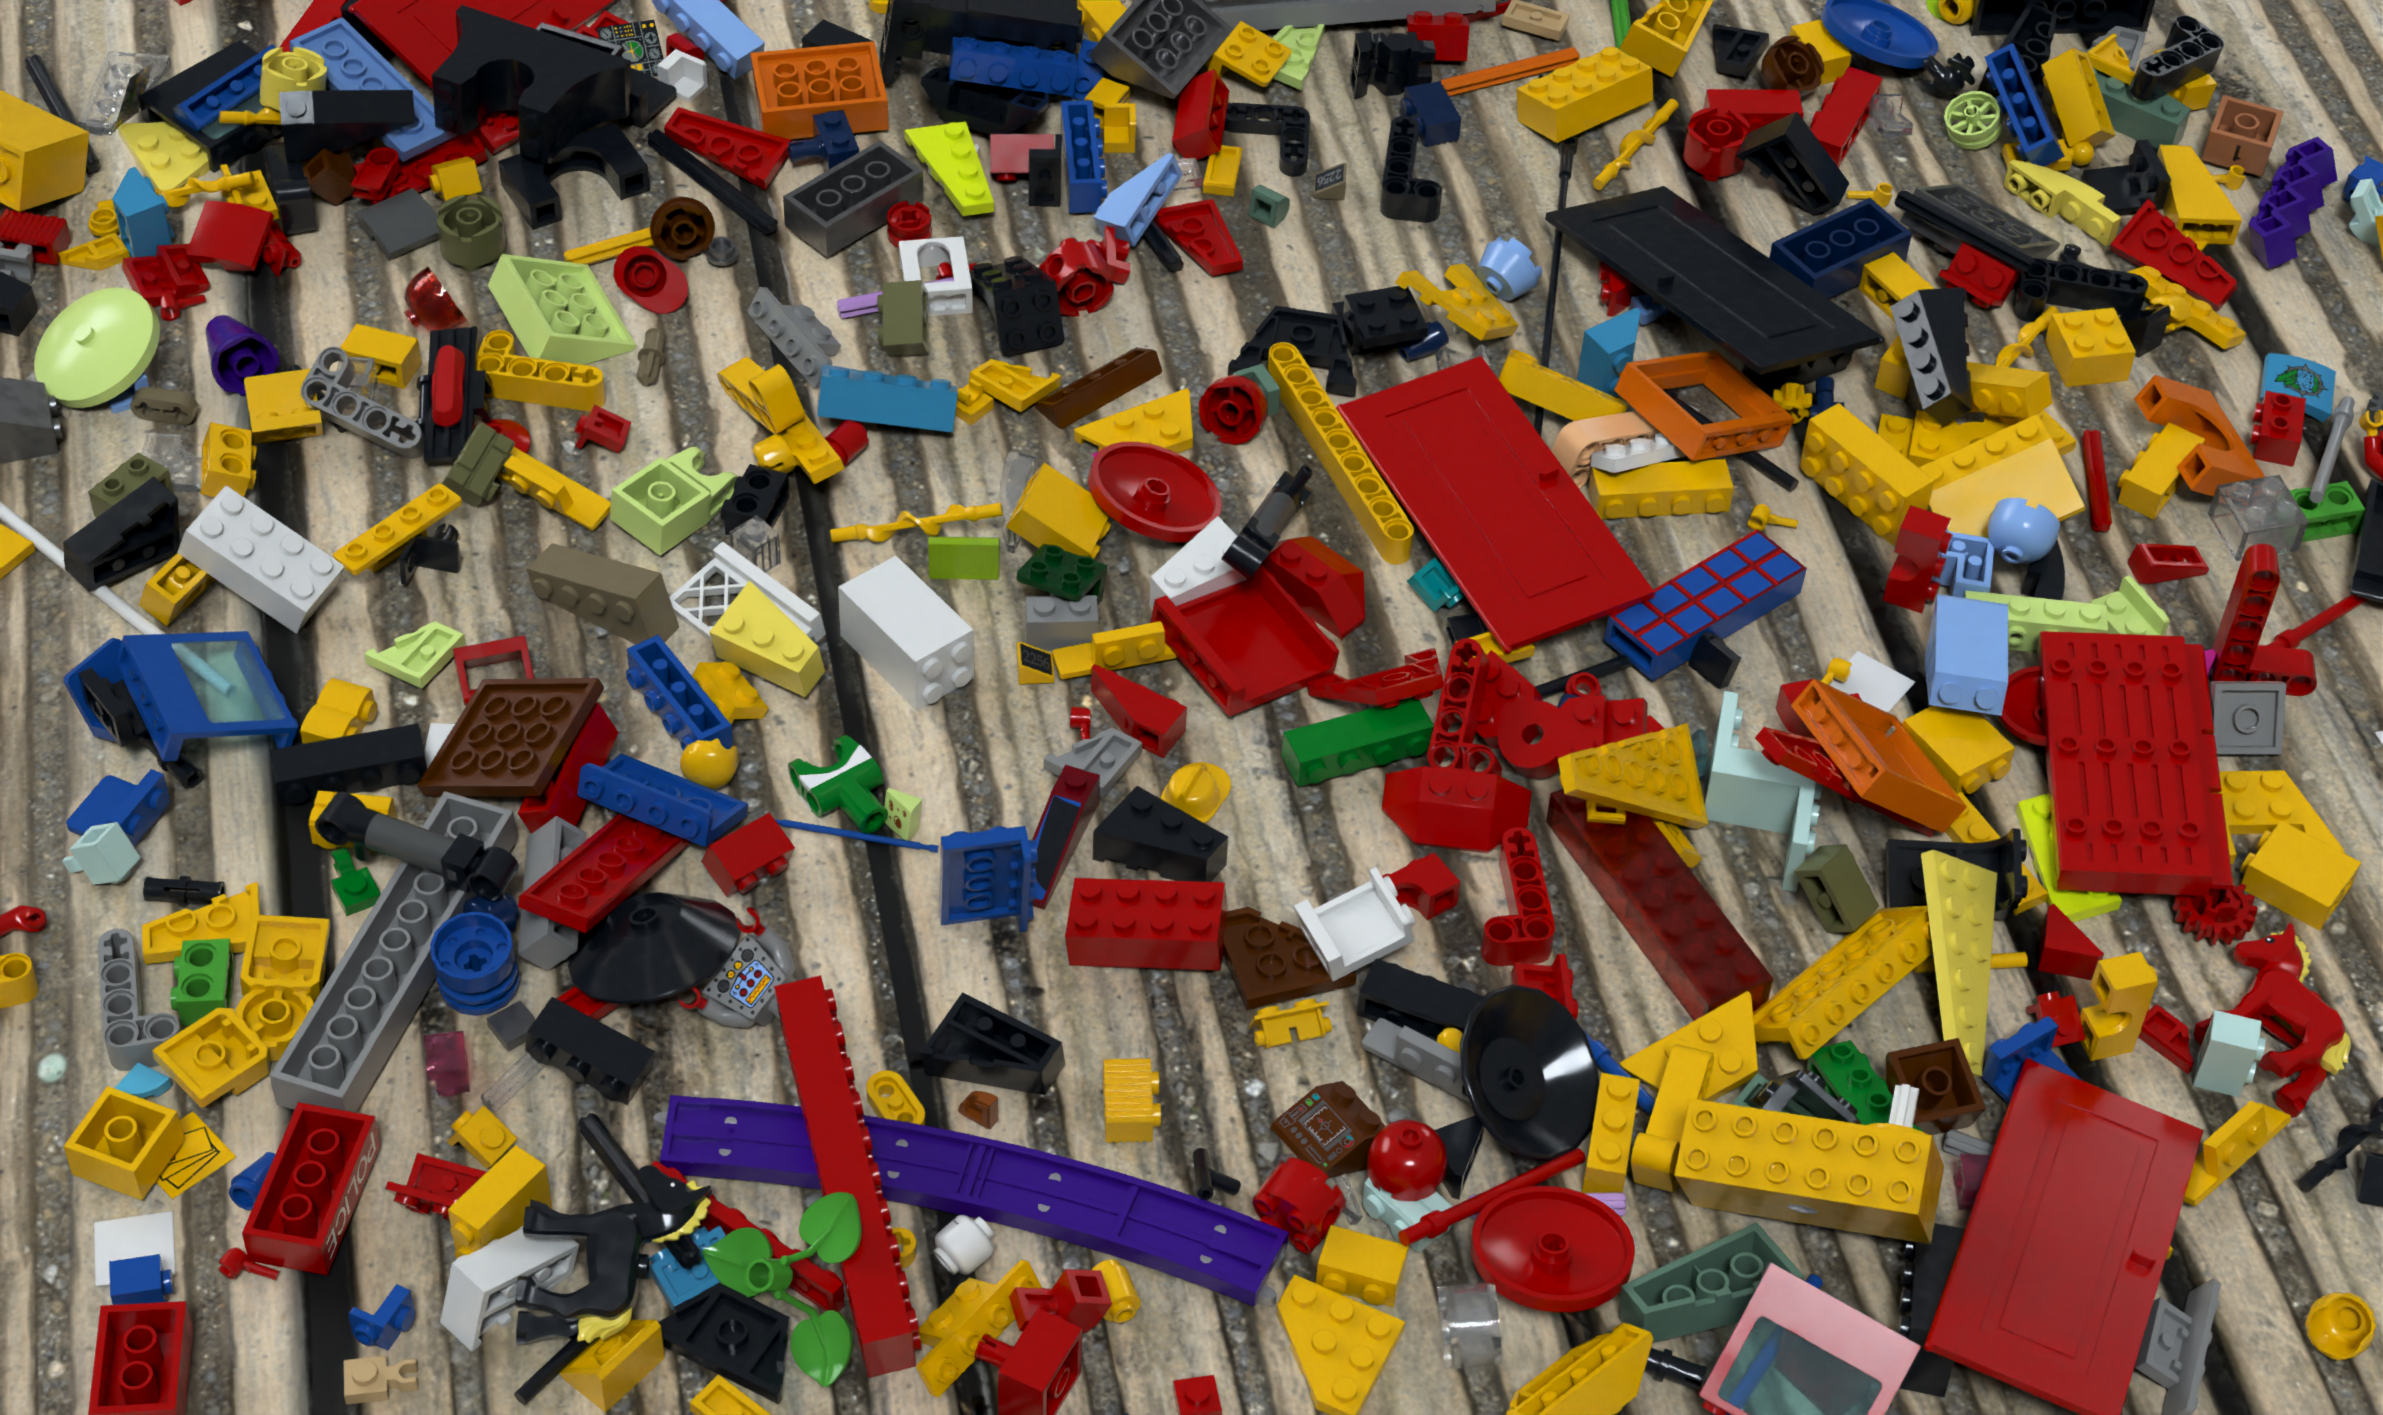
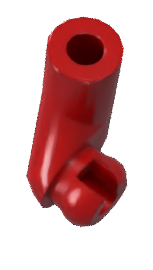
M20 905L0 915V937L13 930L31 933L41 931L47 924L45 912L37 907Z

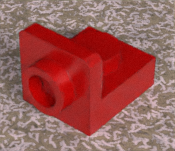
M594 404L588 416L582 414L573 432L578 434L574 447L581 450L586 440L589 439L619 453L624 445L631 422Z

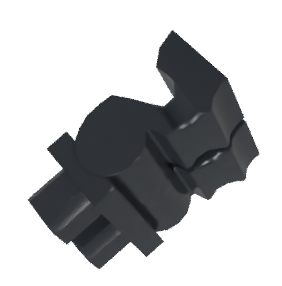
M1367 30L1355 33L1350 73V84L1354 100L1362 98L1367 94L1368 83H1373L1385 96L1402 94L1405 87L1431 83V65H1419V62L1435 61L1436 49L1434 42L1418 40L1416 32H1407L1406 35L1394 33L1386 36L1383 32L1372 34Z

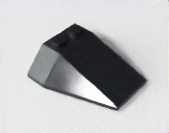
M948 65L934 68L921 77L920 84L944 121L950 123L966 121L969 130L974 129L984 132V135L989 138L990 134L1012 133L1048 108L1049 93L950 80Z

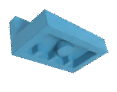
M706 1226L689 1234V1237L699 1248L700 1256L702 1257L701 1263L694 1265L690 1270L682 1268L667 1247L650 1257L652 1265L649 1266L647 1280L650 1278L654 1279L672 1311L675 1306L688 1299H694L708 1288L721 1283L711 1271L702 1254L705 1248L726 1236L721 1226L709 1232Z

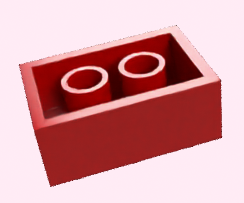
M186 1301L100 1306L88 1415L186 1414L194 1332Z

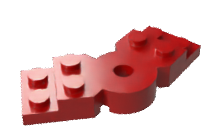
M1493 650L1487 654L1490 661V669L1475 734L1491 749L1499 748L1511 767L1522 776L1533 779L1550 777L1559 771L1558 758L1570 753L1597 748L1608 743H1616L1647 733L1648 703L1644 698L1608 701L1605 695L1573 697L1557 708L1555 705L1543 701L1537 689L1516 669L1502 660ZM1464 688L1460 690L1455 698L1465 697L1470 689ZM1543 735L1538 743L1531 744L1535 737Z

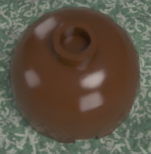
M1784 36L1766 52L1762 60L1761 75L1768 89L1799 90L1800 98H1802L1821 84L1822 81L1820 80L1821 75L1824 73V64L1821 55L1812 44L1808 42L1805 45L1797 41L1800 38L1797 36Z

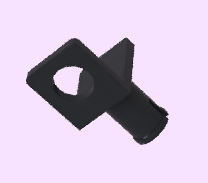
M443 523L437 528L433 537L416 535L409 540L399 558L401 584L407 585L418 567L452 573L459 572L460 552L459 543L456 542L459 533L453 525L449 524L443 533L446 528V524Z

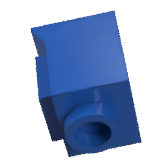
M2365 156L2362 165L2359 164L2348 175L2343 190L2346 193L2344 200L2350 202L2351 195L2360 180L2371 178L2381 198L2383 196V186L2380 185L2383 182V164Z

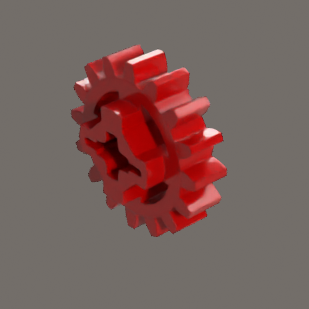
M2241 884L2238 886L2233 885V889H2210L2209 896L2175 895L2172 910L2177 911L2176 922H2186L2183 929L2185 933L2193 930L2197 932L2196 940L2200 941L2206 936L2210 938L2212 945H2216L2218 939H2223L2227 945H2231L2233 937L2241 941L2244 939L2246 932H2251L2258 907L2252 905L2255 899L2254 895H2244L2246 885Z

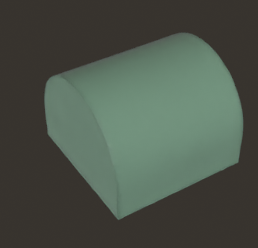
M1258 185L1252 189L1248 216L1272 228H1276L1285 219L1289 210L1290 200L1263 185Z

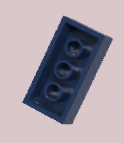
M1868 198L1773 242L1769 258L1829 299L1859 285L1863 267L1867 263L1892 252L1896 253L1906 262L1912 233L1875 201Z

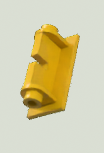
M1306 999L1295 1003L1294 1008L1280 1011L1279 1006H1271L1257 1011V1015L1253 1017L1248 1025L1249 1029H1259V1031L1254 1032L1256 1046H1263L1265 1049L1291 1044L1292 1038L1289 1029L1293 1028L1296 1030L1298 1042L1325 1037L1327 1032H1332L1330 1018H1323L1322 1016L1329 1006V1001L1317 1003L1316 999Z

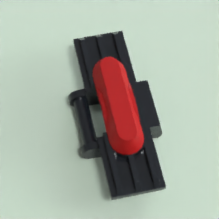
M477 326L430 331L428 375H422L417 379V388L420 390L419 414L418 419L415 421L425 435L423 458L425 463L456 460L474 430V415L480 416L484 423L491 422V410L484 401V393L490 394L492 392V380L485 370L476 371Z

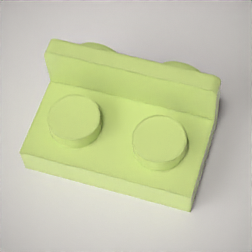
M2130 575L2123 577L2118 591L2090 601V603L2106 605L2108 634L2166 635L2170 622L2164 610L2159 608L2148 596L2145 589Z

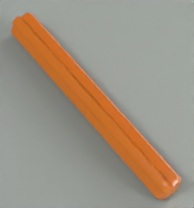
M1570 47L1445 78L1440 81L1448 96H1454L1564 68L1576 63L1580 56L1576 48Z

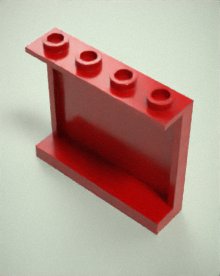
M1262 564L1250 580L1247 579L1175 606L1167 595L1154 600L1150 623L1162 622L1165 630V643L1229 717L1307 686L1306 681L1334 674L1339 650L1335 643L1327 638L1318 628L1315 621L1297 604L1294 597L1285 591L1277 582L1275 576L1268 572Z

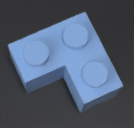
M1948 531V533L1953 534V538L1947 554L1942 553L1941 556L1947 559L1941 578H1936L1935 581L1941 583L1940 585L1950 586L1949 596L1964 598L1965 590L1989 593L1994 557V547L1990 543L1989 538Z

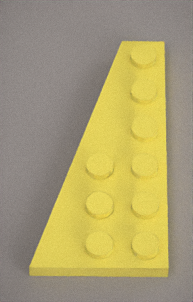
M1933 849L1921 853L1943 1038L1944 1041L1959 1038L1974 1078L1983 1076L1997 873Z

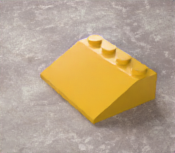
M2038 414L1918 467L1934 480L1927 511L1951 518L1948 528L1950 532L1989 538L1988 522L1997 502L2005 498L2027 499L2025 505L2035 509L2040 504L2055 514L2059 522L2086 510L2070 474Z

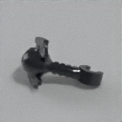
M1957 53L1954 57L1947 59V63L1951 66L1944 67L1933 56L1929 55L1928 61L1926 59L1923 60V65L1934 78V81L1931 82L1926 79L1923 84L1937 98L1953 100L1957 97L1956 94L1964 88L1965 81L1970 85L1975 83V79L1971 74L1975 64L1970 56L1963 59L1961 54Z

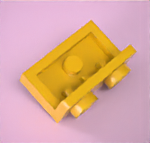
M727 661L698 663L692 677L731 725L734 719L764 718L769 707L735 664Z

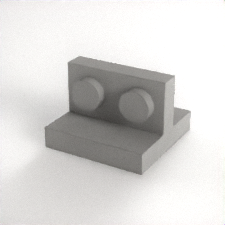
M2211 681L2210 700L2214 733L2211 735L2215 736L2217 754H2282L2286 683L2282 681Z

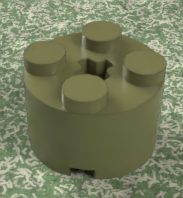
M460 195L447 200L440 206L437 217L440 251L449 262L461 266L465 271L473 272L477 271L482 265L491 263L502 254H505L506 241L501 208L493 199L478 195V199H467V195Z

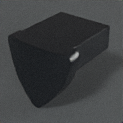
M1705 632L1699 638L1692 651L1689 666L1693 670H1698L1715 686L1721 689L1729 686L1741 657L1726 646L1723 639L1716 633Z

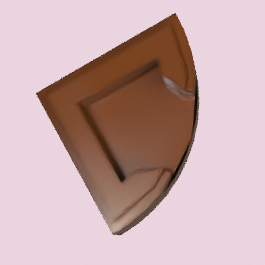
M984 1091L971 1092L959 1105L958 1112L986 1129H991L998 1121V1097Z

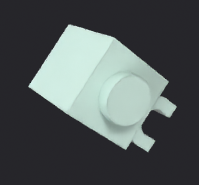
M118 822L91 826L69 849L73 856L65 857L62 863L69 873L84 870L93 885L109 882L117 884L129 877L131 874L130 869L141 857Z

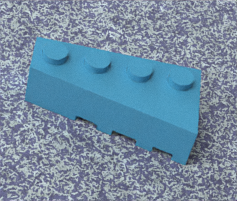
M822 364L817 399V416L953 432L958 391L957 386H952L951 381L945 379H931V382L917 380V377L900 374L892 376L878 371H862Z

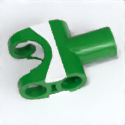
M842 735L833 740V747L839 759L834 765L817 767L799 758L788 763V772L802 801L817 817H821L840 807L859 830L867 834L881 828L887 820L888 812L886 808L870 792L883 784L882 772L870 754L848 735Z

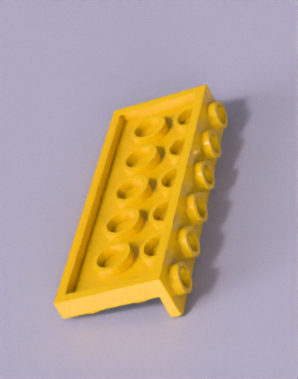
M1927 906L1879 908L1854 932H1850L1753 1012L1755 1042L1758 1044H1764L1769 1041H1782L1783 1044L1791 1043L1798 1059L1809 1058L1933 953Z

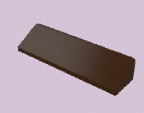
M1136 347L1036 402L1035 407L1055 426L1061 429L1161 374L1162 367L1157 352L1153 349Z

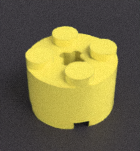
M283 47L274 48L266 52L263 56L261 68V105L280 111L279 92L325 90L327 66H324L322 56L300 47H293V52H283Z

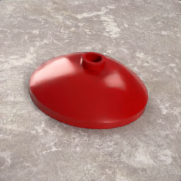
M2038 665L2023 668L2008 676L2002 716H1997L2003 726L2018 738L2045 747L2047 736H2044L2040 691L2041 666Z

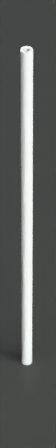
M0 501V520L21 536L32 541L35 548L68 573L65 570L64 552ZM106 585L90 591L142 634H166ZM172 645L183 667L223 699L228 701L234 697L236 690L181 645Z

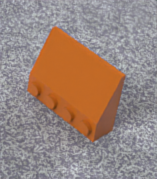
M874 41L750 53L762 132L786 139L813 138V115L844 110L853 133L889 130L888 99Z

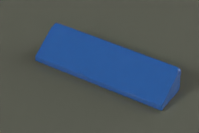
M273 44L191 96L177 106L173 115L179 121L199 132L217 120L220 111H231L260 92L263 56L266 52L276 47Z

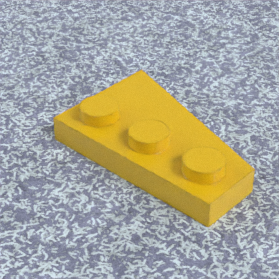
M258 881L246 885V891L227 898L225 894L211 899L212 904L192 911L186 908L143 924L142 949L145 964L174 961L176 956H181L182 942L185 940L230 939L233 953L245 952L251 914L261 915Z

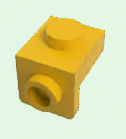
M483 1105L474 1114L466 1110L450 1126L455 1133L446 1142L451 1147L459 1142L488 1169L518 1138Z

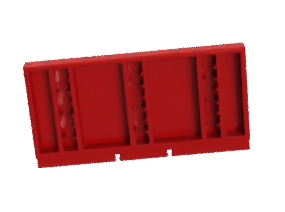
M2040 632L2037 655L2038 665L2041 666L2040 691L2044 736H2047L2045 751L2057 889L2209 896L2210 889H2233L2223 797L2219 793L2222 789L2215 736L2211 735L2214 733L2204 646L2201 644H2185L2184 636Z

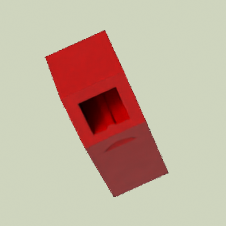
M1096 664L1091 667V692L1123 733L1141 741L1142 749L1164 758L1186 731L1187 707L1174 699H1169L1148 689L1144 685L1132 682L1114 671L1107 670Z

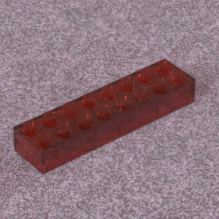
M1564 789L1550 793L1546 823L1693 1021L1746 991H1749L1751 994L1753 1012L1769 1000L1774 978L1650 817L1625 810V824L1587 822L1586 800L1564 794ZM1596 807V812L1616 813V808Z

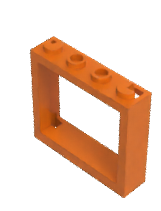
M1717 350L1628 362L1623 372H1620L1619 381L1614 389L1616 393L1692 461L1782 446L1795 420L1794 417ZM1704 384L1742 418L1701 425L1663 390Z
M1813 679L1791 704V707L1861 798L1941 833H1944L1967 808L1896 716L1816 679ZM1894 725L1896 730L1891 735L1887 734V731Z

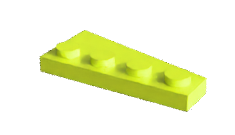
M2049 793L2019 801L2016 814L2027 847L2031 848L2034 857L2032 863L2035 872L2040 875L2043 887L2048 892L2045 903H2049V906L2055 904L2072 922L2118 910L2122 899L2117 892L2057 889Z

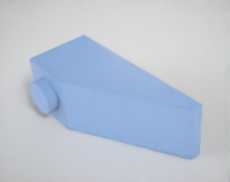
M1167 153L1109 193L1093 217L1103 237L1105 226L1115 228V238L1128 241L1129 246L1134 247L1183 175L1174 154Z

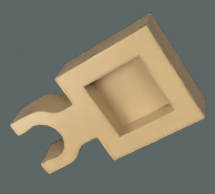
M386 1355L344 1360V1398L346 1405L389 1400V1389H399L403 1392L418 1391L416 1376L403 1377L406 1373L418 1372L416 1358L404 1359L391 1366H388Z

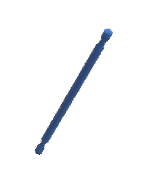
M775 819L779 825L788 828L918 850L925 849L938 853L939 850L938 845H925L920 842L785 819Z

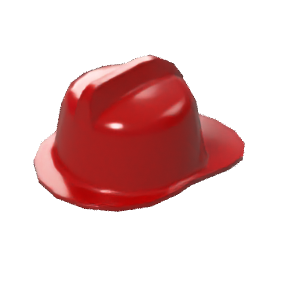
M646 246L630 247L617 257L613 270V277L617 286L644 308L654 313L668 314L676 311L684 304L688 295V282L685 274L671 261Z

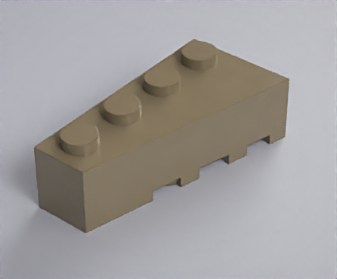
M554 543L526 568L536 596L634 644H639L656 635H659L666 642L679 628L662 574L659 572Z

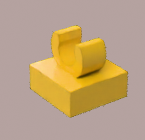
M971 379L966 386L957 390L955 416L973 425L994 408V398L983 392V385Z

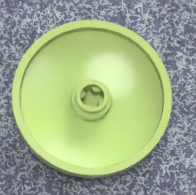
M105 288L79 298L66 307L52 321L43 334L37 347L34 361L37 382L44 383L47 394L49 396L54 395L57 403L67 407H92L113 399L128 389L143 374L156 352L160 338V323L156 311L140 294L126 288Z

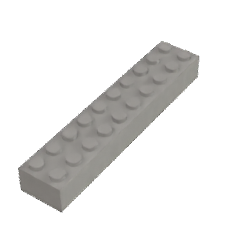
M446 791L443 792L422 826L424 829L452 839H456L459 833L484 841L485 850L488 847L496 846L510 853L517 841L512 810ZM404 861L400 862L270 1074L277 1105L295 1110L297 1103L300 1102L357 1112L436 978L430 949L435 931L446 920L462 914L465 901L476 896V893L472 890L467 893L445 885L443 875Z

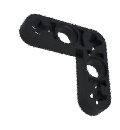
M1228 103L1224 125L1225 131L1231 133L1281 135L1280 171L1291 177L1301 176L1307 171L1310 115L1306 109L1298 106ZM1258 118H1269L1271 121H1260ZM1296 139V140H1300V141H1302V142H1301V143H1290V142H1288V140ZM1291 156H1297V161H1291Z

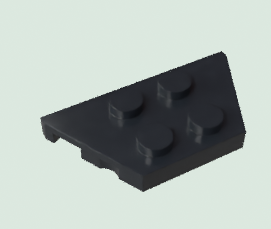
M718 1283L703 1291L699 1297L688 1299L675 1306V1313L658 1322L661 1325L663 1347L776 1404H779L781 1401L790 1330L788 1316Z

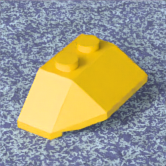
M1623 1322L1613 1328L1614 1332L1598 1335L1574 1347L1515 1392L1506 1415L1617 1414L1624 1405L1637 1396L1654 1340L1652 1333Z

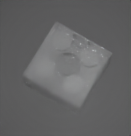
M2280 475L2217 485L2208 512L2209 517L2236 561H2241L2245 551L2256 544L2271 545L2276 549L2277 554L2299 551L2309 523Z

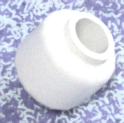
M958 1215L936 1234L935 1245L937 1248L933 1250V1253L952 1275H956L958 1272L962 1275H970L993 1255L994 1248L990 1238L994 1235V1232L979 1216L972 1220L966 1215Z

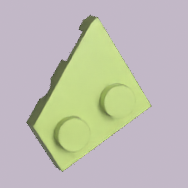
M434 621L420 627L414 633L404 634L395 638V646L379 653L373 648L364 655L366 664L422 689L453 657V649L463 647L466 642L463 633Z

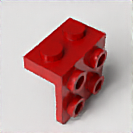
M417 1153L407 1185L387 1181L385 1190L394 1194L393 1201L404 1205L405 1209L424 1215H429L430 1209H432L431 1212L441 1215L443 1219L450 1221L448 1209L486 1171Z

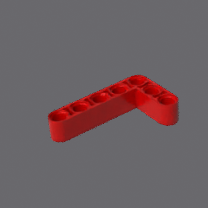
M2253 545L2243 555L2212 647L2217 653L2212 667L2213 681H2282L2286 683V695L2305 696L2312 693L2317 687L2315 663L2312 653L2304 649L2258 645L2280 584L2277 551L2271 545Z

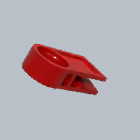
M380 147L367 154L365 161L351 183V187L356 188L353 197L383 201L401 169L399 155L396 150L389 147ZM381 162H390V163L385 164V165H377L378 163H381Z

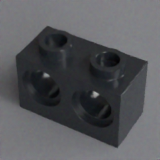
M749 464L744 475L737 478L730 500L726 499L722 505L721 519L725 523V535L765 544L790 498L788 473Z

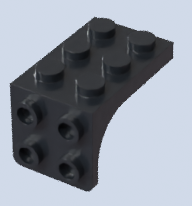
M1022 256L1008 257L1004 259V263L993 266L991 263L977 264L973 266V270L969 271L972 290L984 298L989 305L997 330L1000 352L1004 356H1013L1057 346L1064 342L1055 279L1027 259H1023Z
M2011 828L2009 833L2002 838L1979 843L1888 839L1886 842L1887 908L1927 906L1921 853L1933 849L1997 873L1994 920L2006 921L2014 909L2018 908L2022 898L2027 896L2028 879L2026 875H2022V862L2026 860L2027 843L2025 839H2021L2020 829Z

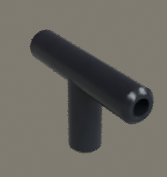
M1197 1148L1193 1152L1197 1195L1200 1199H1210L1213 1196V1187L1233 1196L1239 1192L1241 1188L1239 1180L1210 1168L1209 1154L1206 1149Z

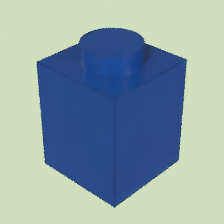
M160 1254L109 1261L110 1297L113 1305L167 1302V1295L174 1294L172 1270H164Z

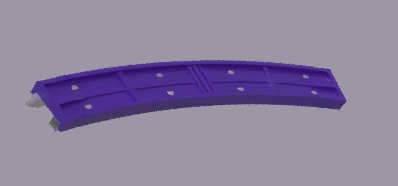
M670 1095L668 1111L659 1112L653 1117L654 1126L664 1131L660 1163L667 1168L673 1167L677 1169L682 1175L821 1189L801 1106ZM863 1115L865 1127H868L872 1142L874 1162H877L880 1173L883 1198H886V1200L966 1215L972 1218L979 1216L985 1221L1080 1245L1167 1273L1254 1307L1258 1304L1263 1306H1274L1276 1304V1292L1264 1283L1273 1267L1278 1268L1284 1257V1251L1288 1246V1231L1209 1201L1085 1162L975 1135Z

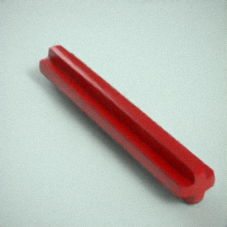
M2087 429L2083 432L2081 441L2092 528L2096 532L2103 531L2105 533L2110 530L2112 517L2102 438L2098 430L2091 431Z

